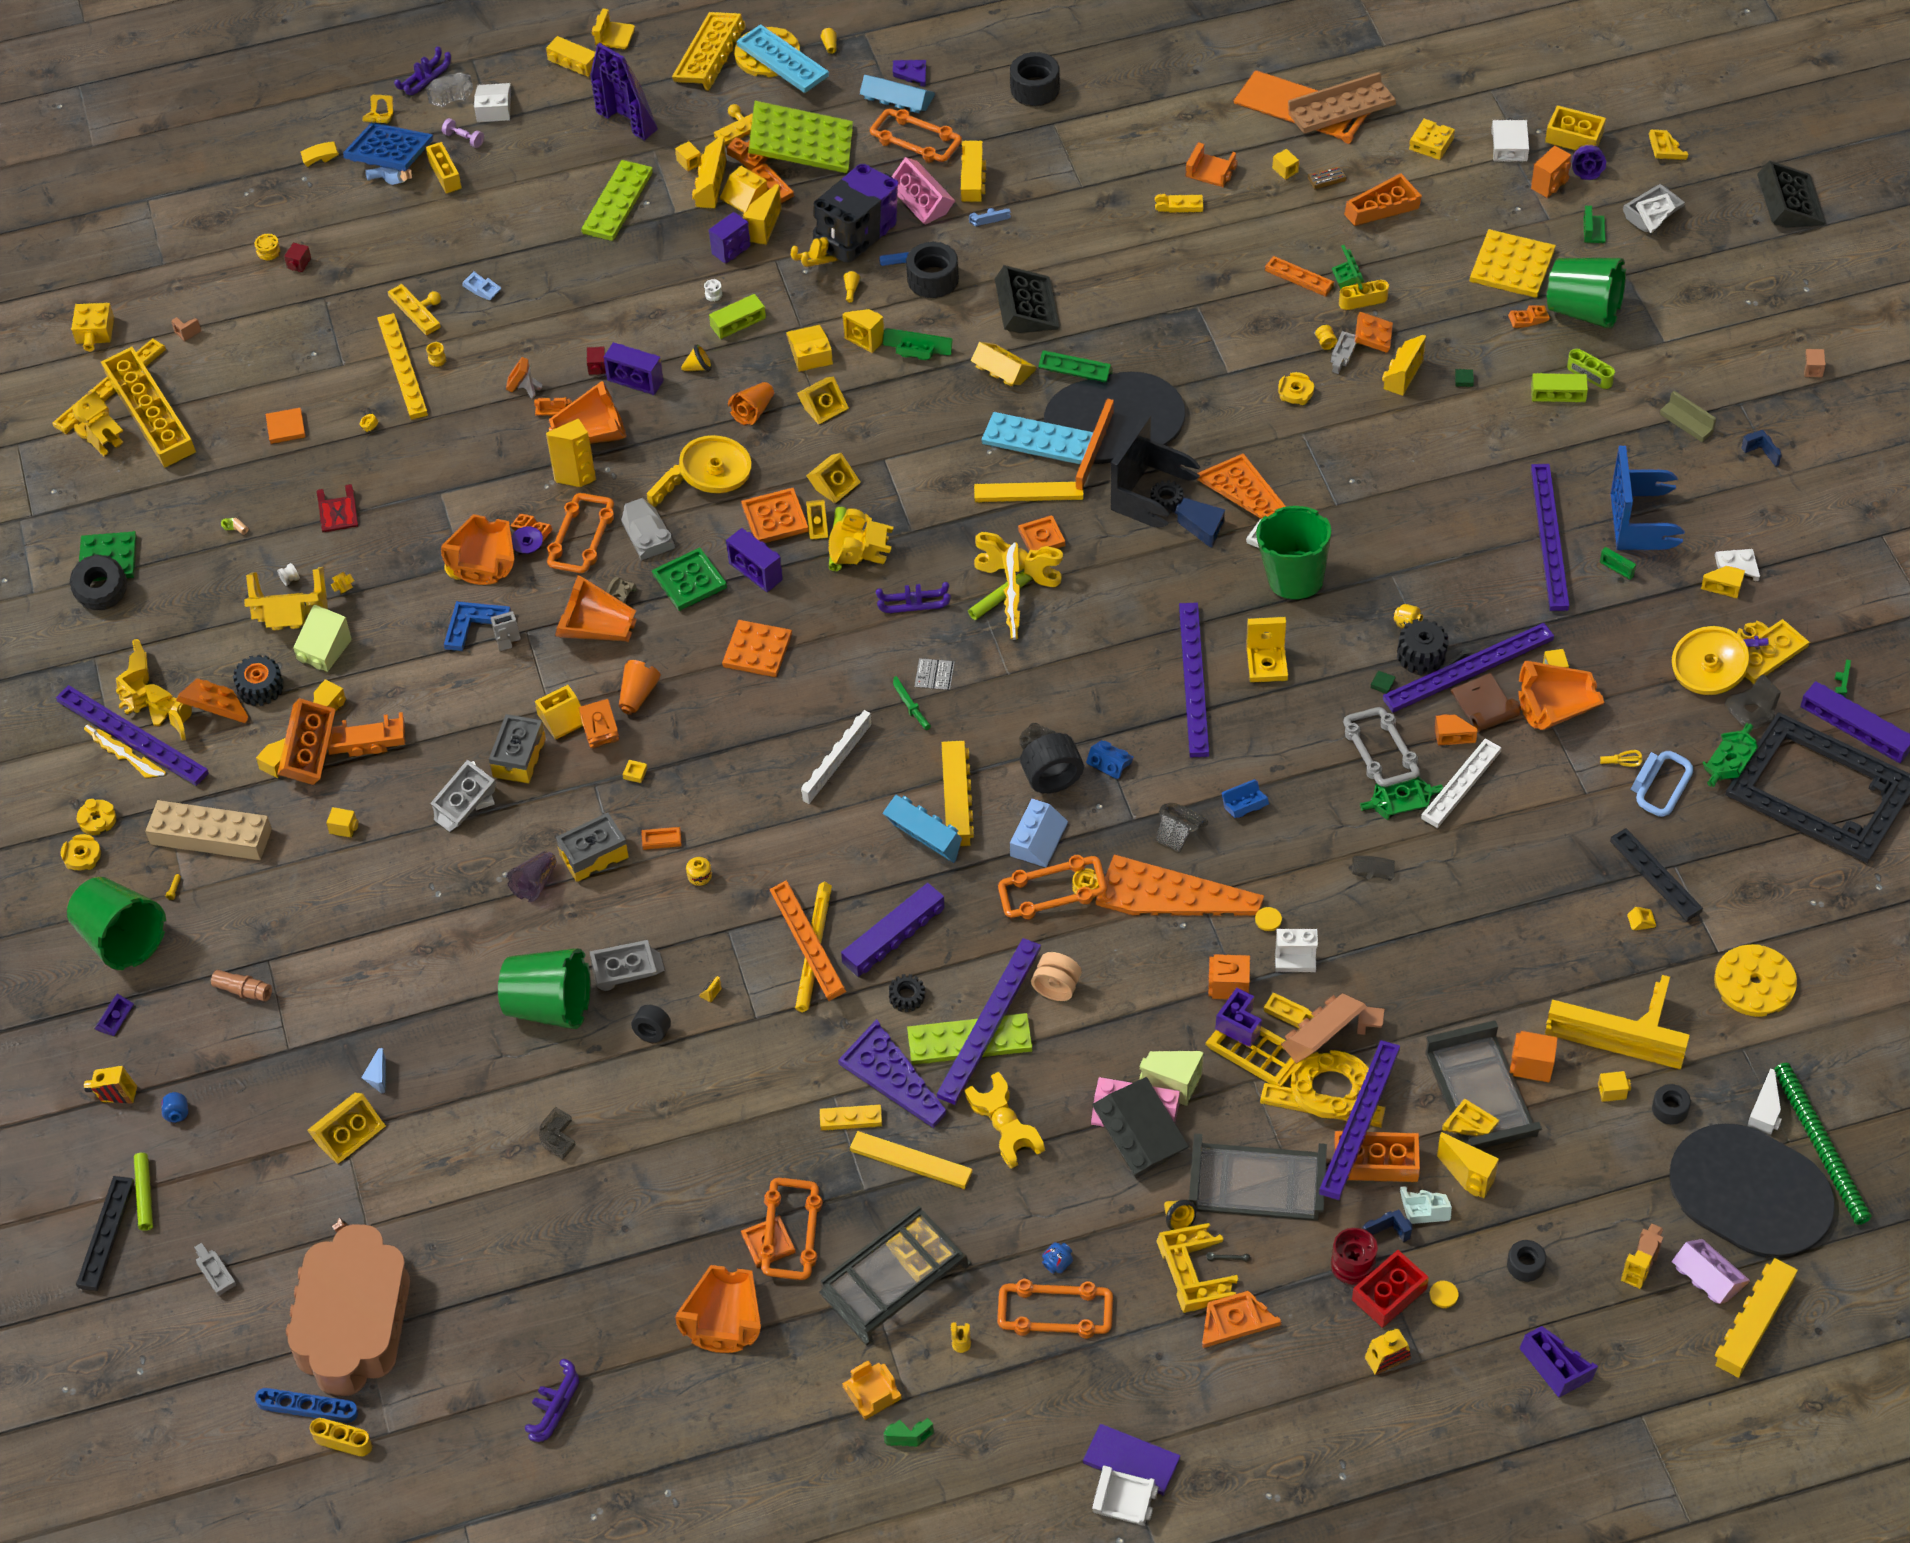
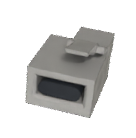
M513 611L490 617L499 651L512 648L511 642L521 640Z

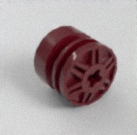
M1347 1228L1335 1237L1331 1269L1337 1279L1343 1283L1356 1285L1375 1270L1378 1246L1373 1235L1364 1229Z

